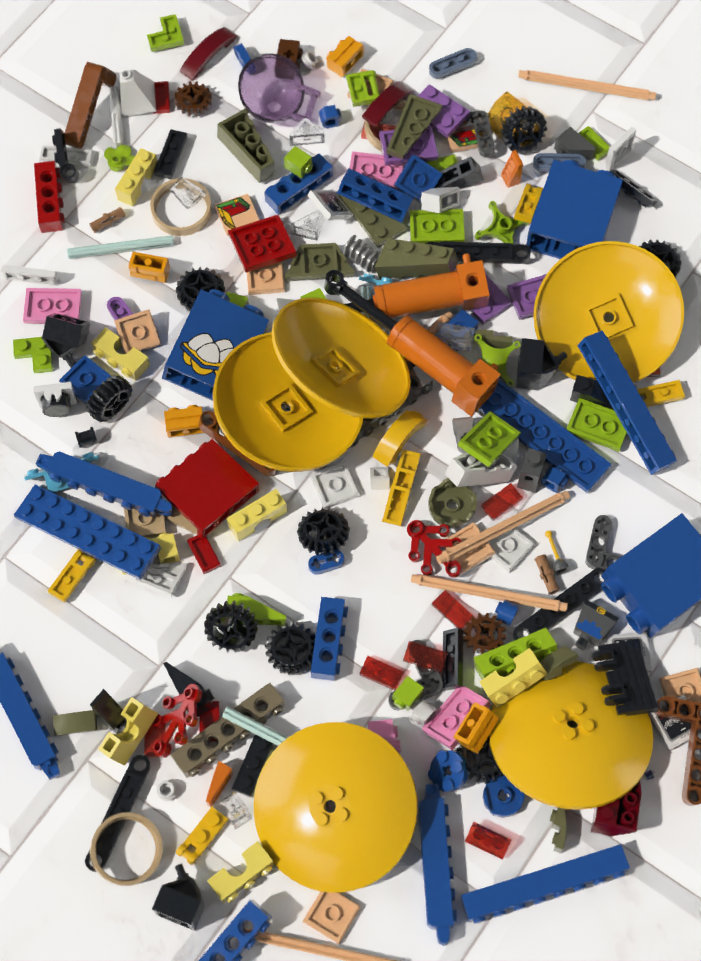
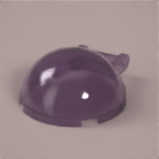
M262 54L260 57L249 60L239 75L238 96L241 104L254 118L267 123H280L291 119L310 126L317 98H320L321 92L304 85V80L299 72L300 69L290 59L278 54ZM306 94L311 97L305 116L298 114V111L303 104L304 95Z

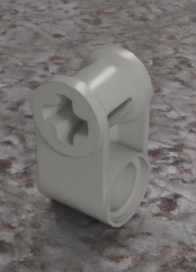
M471 416L452 419L453 432L456 438L457 449L460 453H465L466 451L458 446L459 441L474 427Z

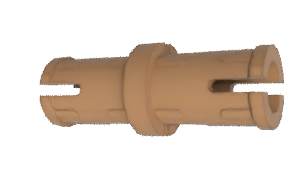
M120 206L109 213L102 214V217L90 222L89 226L96 233L106 226H112V223L126 217Z
M546 554L537 556L534 560L540 571V579L544 581L548 594L558 593L560 588Z

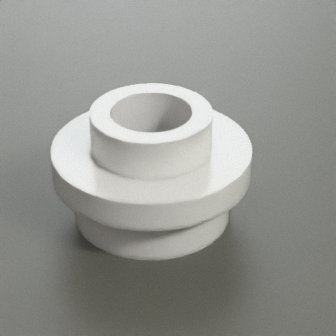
M311 52L304 53L301 57L303 65L307 68H315L318 62L317 57Z
M164 780L158 784L156 793L161 800L170 801L175 798L177 787L174 782ZM165 788L171 789L169 794L163 793Z

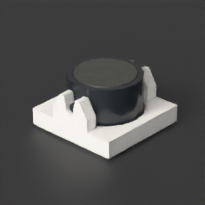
M71 382L33 387L40 409H42V413L48 417L65 416L71 412L70 405L77 404V397Z

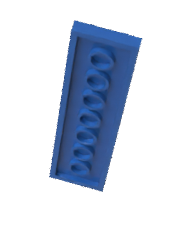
M500 379L494 393L479 408V411L484 415L490 411L521 432L518 437L519 442L527 448L546 453L545 462L552 467L562 469L566 473L565 477L586 493L592 489L611 467L609 461Z
M36 484L14 513L16 519L139 580L142 579L161 550L159 544Z

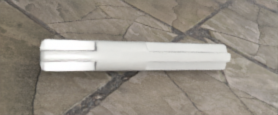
M111 86L109 88L113 143L118 147L124 145L120 93L117 86Z

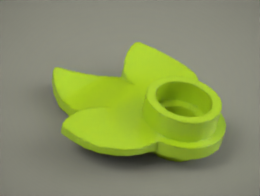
M120 145L116 149L108 147L104 152V157L108 160V166L115 172L121 171L124 166H129L135 157L131 155V147L129 145Z

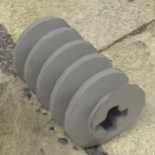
M351 236L344 246L343 254L349 257L350 260L355 261L361 268L366 269L368 273L375 271L374 267L378 260L379 252L375 251L372 254L373 247L366 249L367 243L361 246L362 240L358 239L355 242L357 236Z

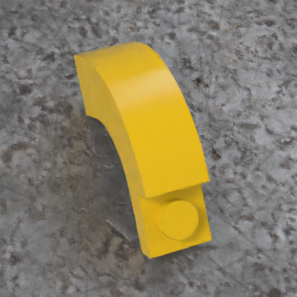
M406 410L387 430L372 457L386 467L396 462L407 441L417 431L425 427L428 420L419 412Z

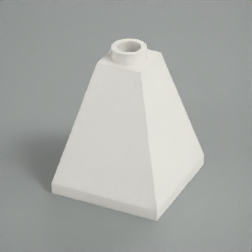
M134 69L119 71L122 117L156 112L154 81Z

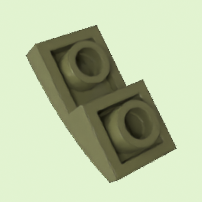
M475 330L474 337L476 334H480L482 340L493 348L503 349L513 344L512 336H494L493 330Z
M564 646L540 661V664L547 673L543 679L551 680L562 675V667L577 662L578 654Z
M94 711L53 715L54 736L98 731L97 717Z
M557 808V810H552L549 821L553 822L551 828L559 831V833L554 832L551 844L555 845L553 851L561 853L565 844L567 825L565 810Z

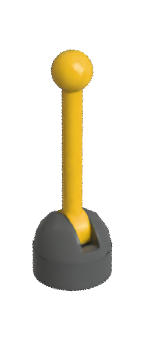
M547 530L545 536L549 539L556 558L553 563V570L556 575L565 574L570 570L566 560L559 558L552 539L553 533Z

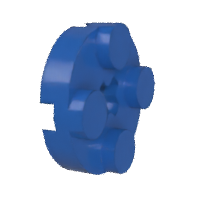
M440 750L431 762L428 778L432 780L433 784H438L440 791L452 792L461 789L468 779L465 757L457 751ZM449 766L451 767V775L446 774V769Z
M505 775L502 777L496 776V782H492L491 778L483 790L482 799L484 806L493 816L506 818L515 815L521 809L524 793L516 788ZM500 791H504L505 794L509 795L506 801L498 799Z

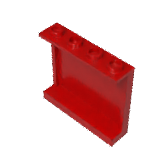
M211 439L201 444L194 454H189L180 465H175L168 475L160 477L155 484V488L159 489L161 494L197 528V534L203 539L259 492V483L219 444Z

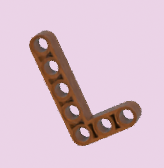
M88 61L84 66L64 133L67 146L78 149L83 148L102 86L110 88L115 85L116 73L103 65Z
M204 411L201 414L198 424L201 431L263 475L271 477L276 474L278 470L268 469L252 461L237 450L226 436H222L219 433L221 428L214 412ZM210 419L212 424L207 425L203 420Z
M668 696L661 697L656 700L658 711L654 713L657 716L691 723L682 800L688 806L701 804V760L696 759L695 751H701V739L697 735L698 730H701V703ZM660 702L667 704V712L660 709ZM681 705L687 708V716L681 714ZM694 770L698 771L700 774V779L698 781L694 780L692 777V772ZM690 791H694L697 794L695 802L689 797Z

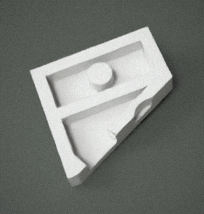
M169 563L151 564L142 579L136 578L135 582L138 585L171 598L187 569V563L169 566Z

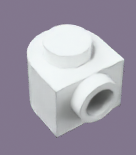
M425 699L422 701L417 700L411 708L413 711L409 719L418 726L420 724L423 727L437 709Z

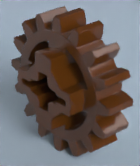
M189 81V85L183 83V88L178 87V92L174 93V102L177 110H181L182 114L187 112L188 117L191 114L197 117L199 112L203 115V110L208 111L209 105H212V95L209 87L205 88L204 83L199 85L198 81L195 84Z
M487 612L485 617L478 613L477 619L471 616V623L466 621V628L463 629V634L466 636H464L463 641L468 642L467 648L473 647L474 654L480 651L481 655L484 652L504 645L502 640L506 639V635L502 633L505 632L506 628L500 627L502 620L495 621L496 615L489 618V613ZM473 628H474V631L476 632V634L474 635V637H472V635H471V631H472ZM497 631L498 638H497V640L495 641V638H494L493 635H494L495 632ZM481 632L483 634L488 633V637L486 635L481 636Z

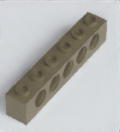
M269 682L233 709L265 725L269 717L272 715L277 716L284 710L285 701ZM263 703L268 708L265 711H259L257 709L258 705ZM221 717L170 755L186 778L189 776L194 777L201 771V767L215 762L220 753L230 751L235 746V742L239 739H246L251 732ZM229 727L235 729L234 734L230 736L224 734V731ZM210 739L218 740L216 747L210 748L207 746ZM194 752L202 754L198 760L191 759V755Z

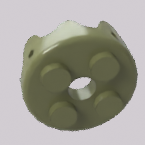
M449 478L444 479L442 483L432 489L428 500V510L433 520L439 525L446 524L449 528H459L469 523L475 514L477 506L476 493L469 486L457 487ZM455 502L458 507L456 509H449L447 503Z

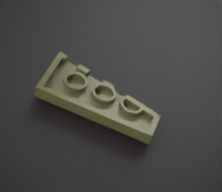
M409 94L387 147L386 154L403 160L440 113L443 105Z
M339 194V198L354 214V218L377 248L384 245L387 238L395 239L407 232L408 227L403 223Z

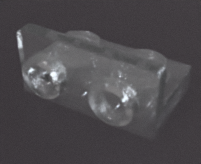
M438 322L435 336L458 351H471L475 328Z

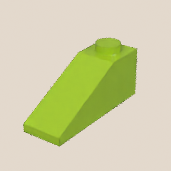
M241 593L227 595V602L229 604H232L235 600L236 605L239 606V604L243 603L244 609L249 607L250 613L254 612L255 614L254 619H257V625L285 626L287 622L285 615L249 596H244Z

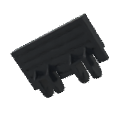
M638 641L598 645L599 651L593 652L591 657L593 661H600L594 665L595 671H606L608 685L603 686L601 691L603 695L610 696L604 699L605 705H618L615 707L617 715L626 714V716L657 712L658 705Z

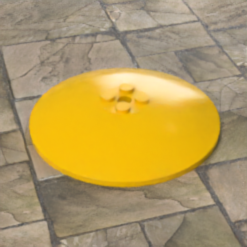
M596 242L568 253L546 274L535 299L534 328L537 339L545 340L553 355L558 356L563 351L567 354L568 357L561 362L558 370L573 380L576 379L577 375L597 380L577 345L585 337L603 330L604 334L609 338L612 348L618 354L623 367L627 370L631 381L635 383L659 369L676 348L683 329L684 302L680 287L673 273L654 254L639 246L625 242ZM610 313L614 316V320L612 322H605L604 316Z
M311 297L294 300L279 311L272 326V342L275 353L288 375L311 397L333 410L360 418H379L390 415L399 409L406 400L410 390V373L407 363L401 354L387 345L389 335L370 318L342 303Z
M272 332L254 336L236 346L223 360L215 377L212 395L213 407L221 430L237 450L252 461L265 467L286 472H304L319 469L341 457L351 447L360 432L363 418L350 416L325 406L307 394L294 382L281 365L275 353ZM286 404L291 408V410L284 411L281 408V405Z
M577 661L569 666L562 667V675L551 680L541 678L498 708L494 704L492 705L491 711L499 718L488 736L493 757L507 779L527 796L557 808L573 810L592 809L620 799L633 789L643 777L653 750V729L648 713L626 716V714L617 715L615 707L618 705H605L604 699L610 696L603 695L601 691L603 686L608 685L606 671H595L593 664ZM575 721L578 727L571 728L567 722Z
M326 722L315 724L288 737L273 751L266 761L258 778L254 794V820L257 834L262 847L273 860L274 865L296 883L321 892L342 893L354 891L373 884L384 877L405 854L412 840L417 822L418 801L416 787L403 757L379 734L351 723ZM329 800L334 801L336 804V809L332 813L326 810V803Z

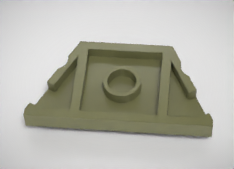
M336 242L299 245L296 251L297 256L293 257L288 272L285 273V281L323 279L330 270H338L344 277H355V270L348 264L347 258L340 252Z

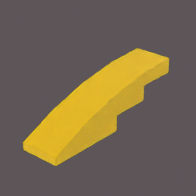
M402 449L382 522L401 527L417 472L420 453Z

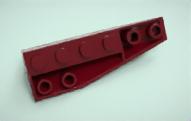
M640 781L620 799L594 808L591 832L611 837L636 833L642 796Z

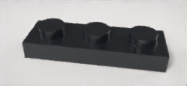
M170 129L155 167L154 176L172 179L188 137L186 132Z
M617 169L610 170L616 178L623 179L621 187L624 189L625 194L630 197L634 196L643 207H651L656 204L658 200Z
M458 627L443 631L442 689L447 691L463 687V629Z
M256 734L254 735L231 788L232 791L251 798L270 750H272L273 743Z

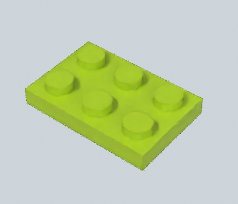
M448 209L441 213L409 210L411 242L423 244L429 241L465 242L463 209Z
M581 398L577 401L566 429L574 436L617 452L620 451L627 433L614 410Z
M489 411L459 441L458 446L487 467H490L513 444L521 432Z

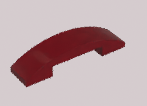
M226 27L214 31L191 52L180 68V73L193 81L204 71L203 66L223 46L227 48L237 39V35Z
M401 81L391 84L372 102L361 118L376 127L385 119L391 109L402 99L406 100L414 90Z

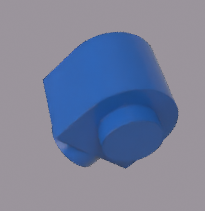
M335 104L324 106L319 111V117L324 128L340 126L341 112L339 108L335 107Z
M549 467L541 479V483L547 489L558 493L560 488H565L569 479L565 477L566 473L559 467Z
M504 600L503 603L499 601L495 612L498 613L496 620H502V623L511 626L519 606L507 600Z

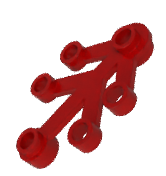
M414 520L407 526V533L412 538L411 551L408 554L411 562L417 563L421 559V555L418 552L419 541L421 540L425 544L421 572L426 576H430L433 573L431 566L432 553L438 556L442 554L439 547H453L454 542H462L457 537L453 539H430L427 534H439L441 537H447L450 534V529L446 524L425 526L422 521ZM420 528V531L415 533L414 529ZM443 528L447 529L445 533H441ZM413 554H418L417 558L412 559L411 556ZM453 560L443 563L448 576L456 578L461 574L462 567L459 562ZM430 567L429 572H424V569ZM453 568L458 569L456 573H451V570Z
M190 684L185 688L183 694L174 698L166 696L163 699L162 706L169 710H172L175 705L182 704L179 709L166 715L158 714L152 723L154 726L161 728L166 723L171 722L162 740L156 741L153 745V751L157 756L166 758L170 755L172 746L169 741L177 727L178 732L174 736L175 743L180 745L187 743L186 725L195 727L198 723L196 703L202 698V691L198 685Z

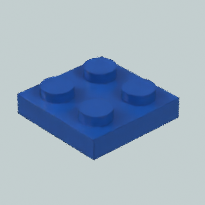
M412 154L393 185L421 203L422 192L434 188L442 173Z
M84 355L59 379V382H71L76 397L87 405V401L90 400L89 396L93 394L97 386L112 376Z

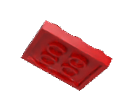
M278 214L228 230L229 238L245 273L297 256L292 241Z

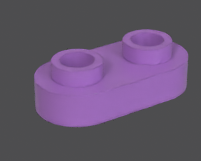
M112 297L107 301L108 312L114 320L133 314L121 297Z

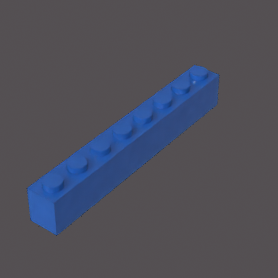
M603 330L585 337L577 346L649 473L653 475L669 468L677 461L675 454L658 428L656 420L650 414L646 403L639 395L637 387L631 381L627 370L619 360L618 354L612 348L609 338L604 334Z
M619 844L462 894L460 899L468 923L473 921L474 924L486 921V917L494 915V918L506 914V910L514 908V911L525 909L526 904L534 902V905L546 902V898L553 895L556 899L567 895L566 891L574 889V892L586 889V885L594 883V886L606 882V878L614 877V880L626 876L625 872L630 867L622 845Z

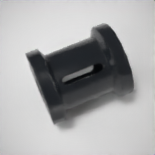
M93 427L83 432H75L79 448L92 442L98 443Z

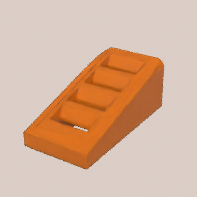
M516 150L512 151L501 173V177L508 188L520 184L523 162Z
M221 761L217 763L206 797V804L210 808L211 806L213 807L233 776L232 768Z

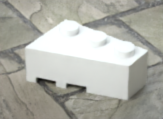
M465 452L452 458L445 475L457 487L503 483L510 481L517 466L504 453L490 467H487L475 457Z

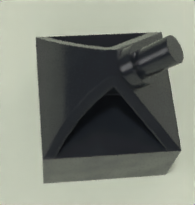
M58 313L46 316L42 339L57 357L62 358L63 361L66 360L69 367L72 368L76 364L72 357V351L86 344L91 322Z
M522 338L518 357L516 388L538 391L556 374L561 362L568 357L567 354L563 351L558 356L553 355L545 340Z
M181 863L175 866L178 875L177 880L162 884L152 906V911L156 916L195 931L205 909L204 900L193 877L189 876V873H186Z

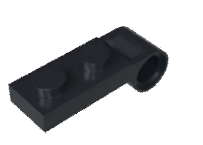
M61 128L54 129L52 142L56 146V152L54 153L55 162L59 164L60 174L65 181L75 183L79 179V172L74 165L68 163L65 134ZM69 170H73V175L67 177L66 173Z

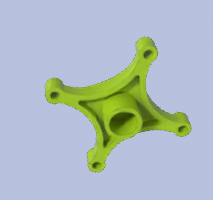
M490 201L488 208L493 214L492 224L485 230L477 231L474 236L475 239L480 240L482 237L489 236L503 243L514 244V231L522 225H529V223L503 215L497 208L496 202Z
M476 334L474 341L480 346L481 360L489 366L493 363L497 364L498 369L496 371L501 374L500 377L505 383L512 387L514 381L507 374L506 362L510 353L520 347V342L515 341L507 348L498 349L487 345L482 340V336Z

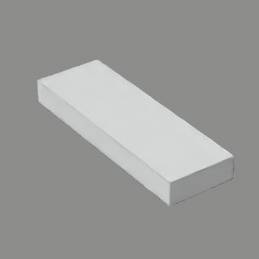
M42 145L38 159L39 162L55 161L54 153L56 152V146ZM66 147L68 163L76 167H92L94 150Z
M2 265L1 268L5 280L58 285L59 282L57 273L53 270Z

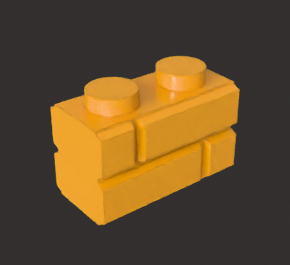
M347 36L345 40H340L337 48L334 51H330L326 56L327 68L343 77L364 56L363 44L355 41L350 36Z
M132 252L128 266L131 277L163 283L167 282L170 272L168 258Z
M189 405L184 409L172 407L168 411H164L168 438L204 433L198 426L200 416L203 413L202 406Z
M474 702L453 738L463 747L478 754L499 718L490 709Z

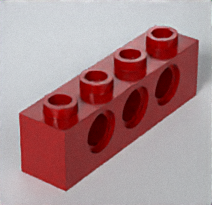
M55 161L34 163L37 215L41 233L63 231L62 223H65L64 212L61 213L64 203L63 198L60 197V193H63L62 183L59 182V178H61L60 168L56 166Z

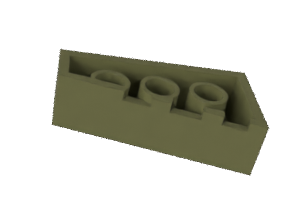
M246 108L217 124V138L259 183L273 176L274 160L266 145L263 144L259 132L257 133Z
M387 238L374 268L380 280H382V277L402 279V276H412L413 278H420L423 275L431 276L453 272L459 261L454 248Z

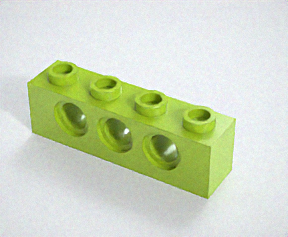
M544 628L473 657L475 670L481 680L494 671H497L500 676L506 677L511 675L516 668V663L513 659L528 648L532 650L540 662L557 650V644L548 629Z

